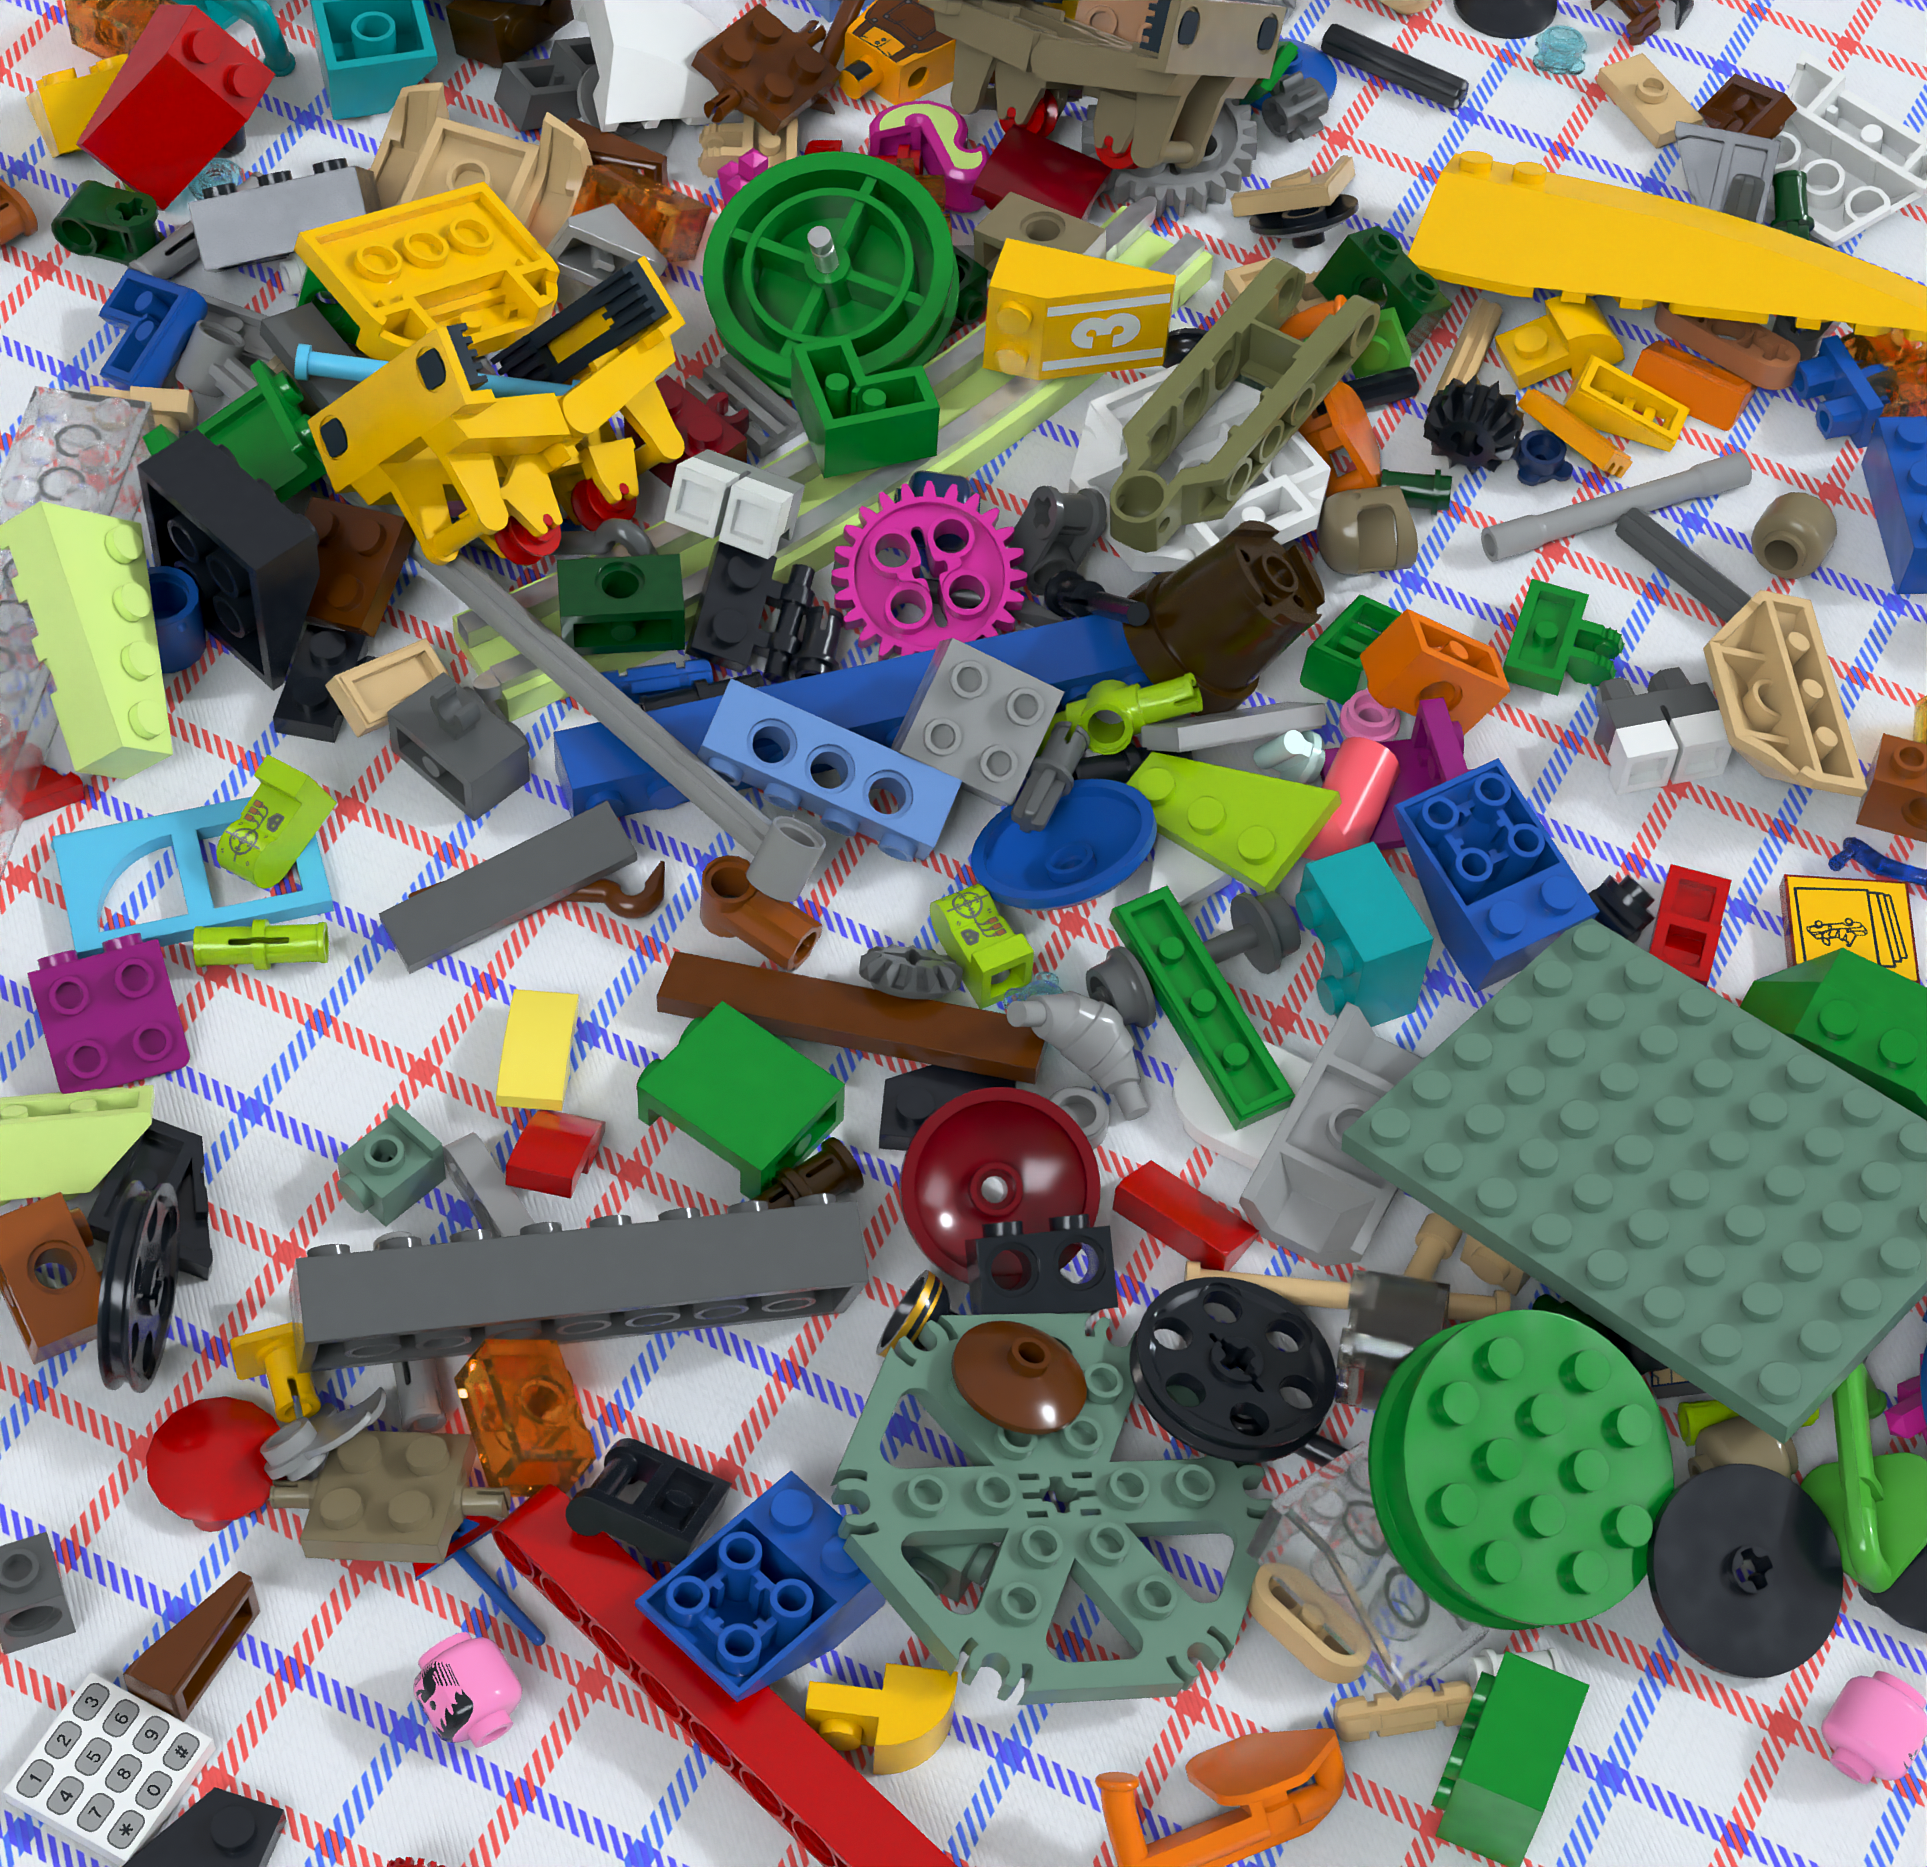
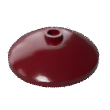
M1011 1087L983 1088L970 1091L946 1102L935 1110L918 1128L909 1143L901 1166L899 1180L900 1204L903 1218L915 1244L938 1269L968 1285L965 1240L983 1238L982 1224L1022 1221L1024 1234L1049 1232L1048 1218L1089 1214L1090 1227H1093L1100 1203L1101 1184L1098 1164L1093 1149L1082 1129L1058 1105L1047 1098L1023 1089ZM989 1177L999 1180L1003 1186V1195L996 1203L987 1201L982 1195V1184ZM1070 1244L1063 1249L1058 1262L1059 1270L1065 1267L1081 1250L1079 1246ZM1005 1250L995 1257L991 1266V1273L995 1283L1005 1290L1012 1289L1018 1284L1022 1276V1265L1015 1254Z

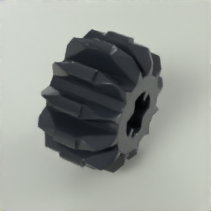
M1476 374L1467 384L1453 378L1449 385L1445 386L1444 390L1437 391L1427 409L1428 415L1424 423L1425 431L1423 437L1432 441L1431 455L1447 456L1449 469L1458 463L1466 465L1471 475L1480 466L1495 472L1497 467L1502 464V461L1510 460L1520 442L1519 437L1524 426V413L1516 409V395H1501L1499 393V381L1488 387L1480 383Z

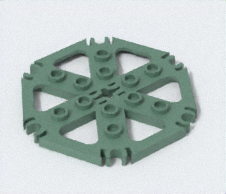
M1092 1312L940 1315L937 1323L932 1320L926 1322L918 1337L919 1341L928 1351L917 1349L906 1336H903L898 1340L894 1350L891 1346L888 1350L831 1483V1486L837 1485L831 1496L832 1504H851L862 1513L859 1515H845L838 1528L839 1537L846 1539L843 1546L845 1552L950 1676L959 1662L960 1653L965 1652L969 1657L961 1672L962 1683L970 1686L981 1667L993 1668L999 1673L1002 1680L1001 1687L998 1690V1699L1006 1701L1014 1692L1020 1679L1024 1678L1023 1696L1017 1705L1176 1697L1181 1689L1184 1691L1190 1689L1200 1675V1672L1190 1662L1188 1656L1200 1660L1211 1673L1215 1671L1223 1660L1225 1662L1235 1646L1252 1593V1583L1260 1568L1276 1518L1266 1519L1274 1507L1272 1499H1254L1245 1493V1490L1257 1489L1266 1475L1264 1468L1255 1465L1256 1463L1232 1462L1208 1455L1199 1459L1110 1462L1136 1391L1129 1365L1131 1343L1136 1331L1127 1346H1115L1106 1336L1110 1319L1102 1317L1096 1322L1090 1335L1086 1336L1085 1326ZM991 1321L1018 1322L1037 1328L1052 1336L1074 1356L1085 1376L1087 1396L1079 1416L1066 1428L1043 1435L1018 1433L990 1422L967 1403L953 1379L951 1368L952 1355L960 1338L971 1328ZM1181 1385L1166 1387L1168 1395L1176 1403L1189 1407L1200 1404L1196 1394L1189 1388ZM906 1394L913 1395L974 1466L897 1468L889 1464L881 1454L880 1444L898 1400ZM1047 1491H1054L1058 1501L1069 1502L1064 1513L1057 1512L1053 1502L1042 1501ZM1222 1533L1231 1537L1234 1551L1218 1599L1210 1603H1201L1188 1596L1137 1537ZM1001 1542L976 1609L969 1614H957L947 1609L904 1559L901 1551V1546ZM1068 1574L1138 1653L1136 1657L1124 1660L1065 1662L1056 1658L1049 1651L1046 1644V1635Z

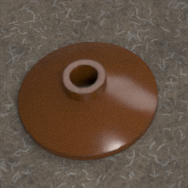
M1012 1321L982 1323L968 1330L960 1338L953 1352L951 1362L952 1375L963 1398L981 1416L1005 1429L1031 1435L1054 1433L1073 1423L1085 1404L1087 1385L1077 1360L1059 1341L1032 1326Z

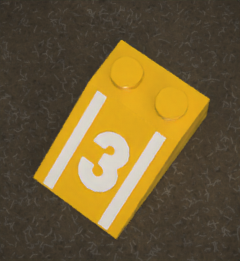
M1006 238L989 284L983 368L1039 381L1163 366L1166 358L1176 275Z

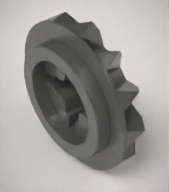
M891 944L887 948L876 946L861 956L859 966L860 976L869 981L875 989L886 994L910 999H936L956 991L961 987L963 969L949 955H939L934 949L923 950L916 948L914 945L900 947Z

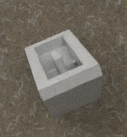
M614 203L568 217L546 248V252L555 261L561 274L592 287L597 286L621 268L643 256L647 258L658 278L668 267L667 259Z

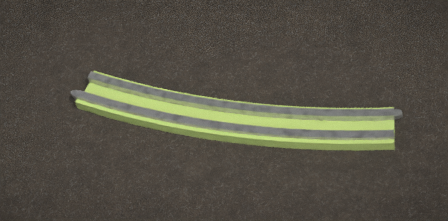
M1148 196L1138 200L1136 203L1132 202L1128 207L1122 206L1100 226L1106 229V260L1176 275L1172 316L1210 280L1213 255L1204 251L1206 242L1188 232L1174 245L1149 231V226L1155 219L1157 200L1155 197ZM986 321L923 366L940 406L937 456L824 479L808 440L761 467L763 470L805 485L792 540L789 541L780 537L776 553L772 555L777 557L772 579L781 583H788L791 568L794 564L809 566L815 572L835 561L834 552L836 546L853 547L843 537L846 524L864 528L858 518L859 508L864 506L876 514L880 512L878 505L879 493L884 492L895 503L894 495L896 488H902V484H908L912 475L920 470L962 475L967 478L1058 412L1105 373L1038 381L983 368ZM663 520L643 531L647 534L659 555L680 554L685 607V642H687L714 545L719 540L720 535L712 539ZM616 543L611 551L589 557L606 558L631 555L621 543ZM557 572L508 593L561 639ZM469 609L452 616L454 640L478 675L473 682V690L479 694L484 702L495 701L509 722L558 700L570 697L568 693L473 610ZM667 651L580 656L598 672L618 670L620 674L628 668L640 665Z

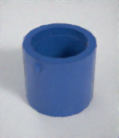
M169 566L149 567L147 569L162 674L176 673L191 667L201 658L206 649V631L199 589L193 578L180 569Z

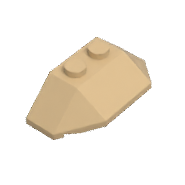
M1759 590L1703 648L1728 742L1762 776L1807 788L1862 797L1867 791V786L1812 602L1809 599Z

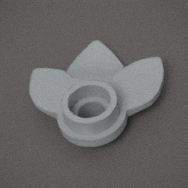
M379 1387L366 1400L344 1411L338 1412L332 1403H326L311 1418L302 1417L296 1419L274 1433L260 1448L261 1454L267 1461L264 1470L270 1479L287 1476L291 1482L305 1477L325 1460V1453L343 1445L364 1428L374 1424L381 1416L385 1407L386 1393L383 1388Z

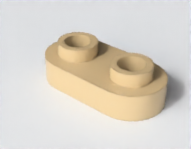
M1287 1560L1269 1561L1260 1567L1254 1577L1252 1593L1247 1605L1255 1620L1319 1678L1337 1684L1351 1683L1360 1678L1372 1659L1376 1648L1375 1638L1369 1626L1305 1567Z

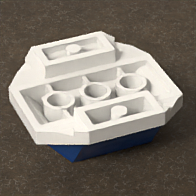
M1179 364L1089 402L1070 476L1068 493L1077 494L1081 489L1092 488L1102 494L1107 510L1106 524L1102 535L1133 572H1152L1155 575L1168 571L1175 572L1222 540L1241 523L1249 520L1267 523L1280 531L1273 537L1280 545L1317 529L1331 468L1297 430L1223 519L1181 525L1167 543L1155 552L1144 553L1116 541L1110 536V492L1114 483L1123 472L1122 463L1127 459L1122 429ZM1234 380L1155 473L1165 479L1167 485H1169L1181 469L1197 467L1201 462L1207 465L1227 442L1228 431L1233 425L1240 426L1260 403L1262 391Z

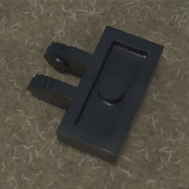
M307 624L273 715L276 733L335 743L344 715L325 685L335 675L379 658L366 656L368 653L367 636Z

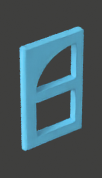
M251 797L52 836L51 848L56 853L78 959L104 953L103 942L134 933H141L143 942L158 939L160 947L192 941L195 926H203L204 928L252 926L253 920L268 919L270 924L333 912L332 897L316 834L295 862L302 891L214 908L198 840L222 836L231 823L240 819L242 816L241 812ZM173 846L188 914L100 932V918L104 901L119 876L140 858L159 849Z

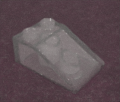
M1362 1441L1275 1497L1246 1552L1260 1566H1263L1271 1573L1272 1578L1300 1606H1304L1322 1623L1321 1626L1350 1655L1353 1654L1363 1664L1362 1667L1399 1701L1483 1640L1490 1629L1465 1621L1449 1613L1423 1593L1404 1572L1388 1546L1376 1517L1368 1476L1369 1446Z

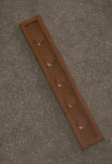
M675 951L656 996L657 1012L693 1019L699 1016L705 1018L721 1001H724L771 1034L1030 1084H1036L1048 1042L1039 1038L1031 1027L1012 1026L1008 1022L1007 1014L930 999L903 998L886 994L877 989Z

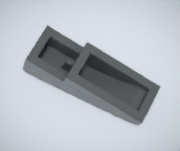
M591 38L555 40L550 58L503 64L494 100L520 131L542 128L547 112L562 122H567L571 117L574 119L581 118L577 102L578 84L583 74L596 64Z

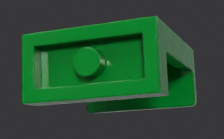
M259 359L250 365L258 385L193 430L197 428L216 446L218 444L226 446L236 458L239 466L255 480L261 478L266 481L274 490L278 500L283 503L322 477L327 471L307 422L310 417L307 414L303 415L298 405L304 400L301 390L286 371L282 370L276 374ZM162 424L142 437L151 456L180 439Z
M721 1001L705 1018L699 1016L691 1021L682 1033L679 1044L663 1060L657 1058L649 1063L641 1073L636 1085L638 1119L651 1126L661 1116L740 1171V1193L750 1200L772 1186L771 1181L776 1171L784 1166L793 1169L803 1163L844 1120L845 1083L724 1001Z

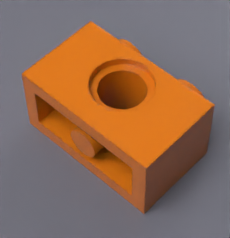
M1406 609L1359 655L1368 680V691L1380 705L1388 709L1396 708L1416 717L1420 700L1444 697L1451 721H1458L1460 723L1463 735L1471 730L1511 691L1495 648L1409 609Z

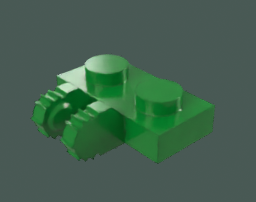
M1531 579L1504 662L1503 672L1507 682L1556 696L1559 695L1565 672L1575 682L1599 687L1602 681L1614 679L1615 677L1614 661L1610 659L1615 660V657L1622 653L1625 644L1621 637L1622 634H1619L1617 630L1611 629V627L1605 628L1604 625L1582 619L1589 594Z

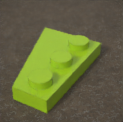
M1151 752L1126 783L1139 790L1150 802L1156 818L1157 833L1260 894L1270 891L1274 892L1333 813L1342 804L1339 791L1157 752Z

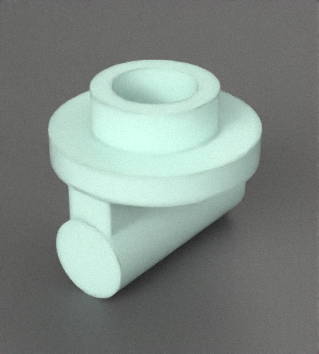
M1291 730L1257 747L1253 753V759L1255 764L1261 769L1267 770L1272 768L1281 772L1280 779L1309 784L1318 777L1323 768L1325 751L1322 750V739L1319 734L1310 730L1303 731L1302 733Z

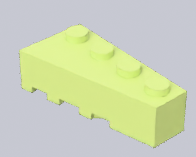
M39 501L1 524L0 548L1 550L11 551L18 575L11 579L18 602L29 604L39 634L31 639L38 662H44L52 673L57 691L50 694L75 772L126 780L172 756L173 749L141 523Z

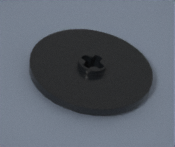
M1751 1464L1718 1466L1699 1472L1679 1485L1664 1502L1654 1521L1647 1550V1575L1651 1596L1665 1628L1690 1657L1712 1671L1725 1676L1740 1679H1760L1781 1675L1794 1670L1809 1660L1822 1647L1829 1637L1839 1614L1843 1593V1568L1838 1544L1826 1517L1813 1499L1800 1486L1780 1473ZM1751 1560L1755 1572L1748 1576V1581L1740 1582L1736 1569L1744 1564L1743 1561Z

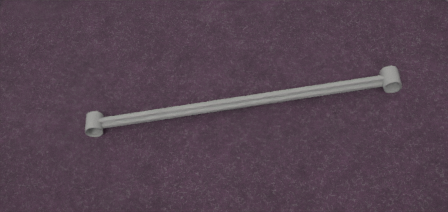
M209 320L197 321L175 371L176 379L197 393L210 397H221L225 394L232 401H235L258 385L253 373L239 361L246 345L244 338L220 323ZM327 473L320 477L332 487ZM358 492L340 493L353 506L405 517L398 504L368 506ZM415 536L408 555L754 856L746 872V877L756 889L769 897L784 902H794L798 899L826 847L825 839L817 830L800 820L787 816H777L772 822L460 551L457 557L444 566H437L425 557Z

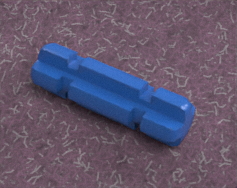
M706 658L684 660V667L676 668L675 662L626 669L627 675L619 676L618 670L600 672L635 704H639V696H651L691 687L692 680L705 678L708 683L714 681L711 665Z

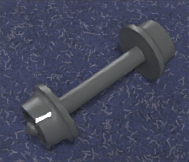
M1270 891L1254 897L1252 894L1243 892L1236 895L1231 901L1230 914L1233 930L1202 942L1215 964L1244 953L1259 972L1270 974L1280 968L1283 958L1300 948L1301 936L1297 919L1291 907L1279 893ZM1119 945L1111 948L1107 952L1105 961L1086 972L1085 979L1089 997L1114 1007L1123 1017V1024L1125 1026L1134 1024L1137 1027L1146 1028L1155 1022L1156 1017L1155 999L1150 983L1143 968L1127 948Z

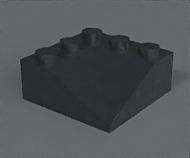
M196 428L137 465L155 567L169 566L180 569L193 578L199 589L205 629L274 691L284 683L320 576L317 552L319 536L315 527L305 515L291 512L278 500L274 490L266 481L261 478L255 480L239 466L236 458L226 446L222 444L216 446Z

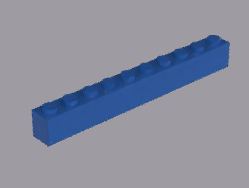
M1089 615L965 642V644L1064 691L1055 713L1065 711L1067 703L1086 698L1087 692L1092 686L1103 680H1117L1124 682L1128 686L1138 683L1141 688L1154 685L1134 658L1127 643L1122 622L1098 615ZM936 649L754 689L891 748ZM723 695L647 711L646 713L697 756ZM601 722L553 732L555 770L571 818L605 801H608L617 818L654 809L666 810L681 803L690 802L686 796ZM761 738L752 743L754 753L762 761L776 763L784 759L783 751L775 741ZM816 764L810 770L811 774L833 770L834 768L828 764ZM743 781L738 786L730 785L737 792L754 787Z

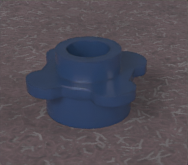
M1535 430L1527 433L1520 440L1515 454L1511 456V459L1516 461L1519 468L1518 480L1528 486H1536L1538 483H1545L1551 479L1560 482L1568 480L1572 475L1573 466L1565 461L1567 451L1565 442L1553 432L1547 430Z

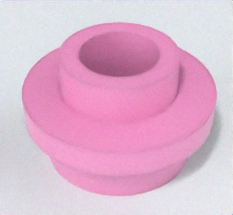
M1368 689L1355 693L1346 701L1339 717L1340 728L1347 738L1362 737L1378 743L1392 741L1397 736L1401 723L1398 709L1383 707L1371 696Z

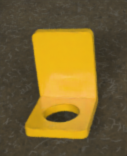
M292 1322L237 1336L229 1341L236 1375L239 1380L267 1374L275 1403L276 1417L279 1421L291 1423L297 1419L293 1407L292 1396L294 1395L298 1396L303 1417L309 1419L320 1410L321 1402L316 1394L311 1373H297Z

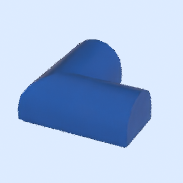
M127 269L98 315L108 324L126 331L99 375L114 387L123 391H130V386L161 388L184 352L196 322L204 320L208 314V304L204 297L194 289L134 269Z

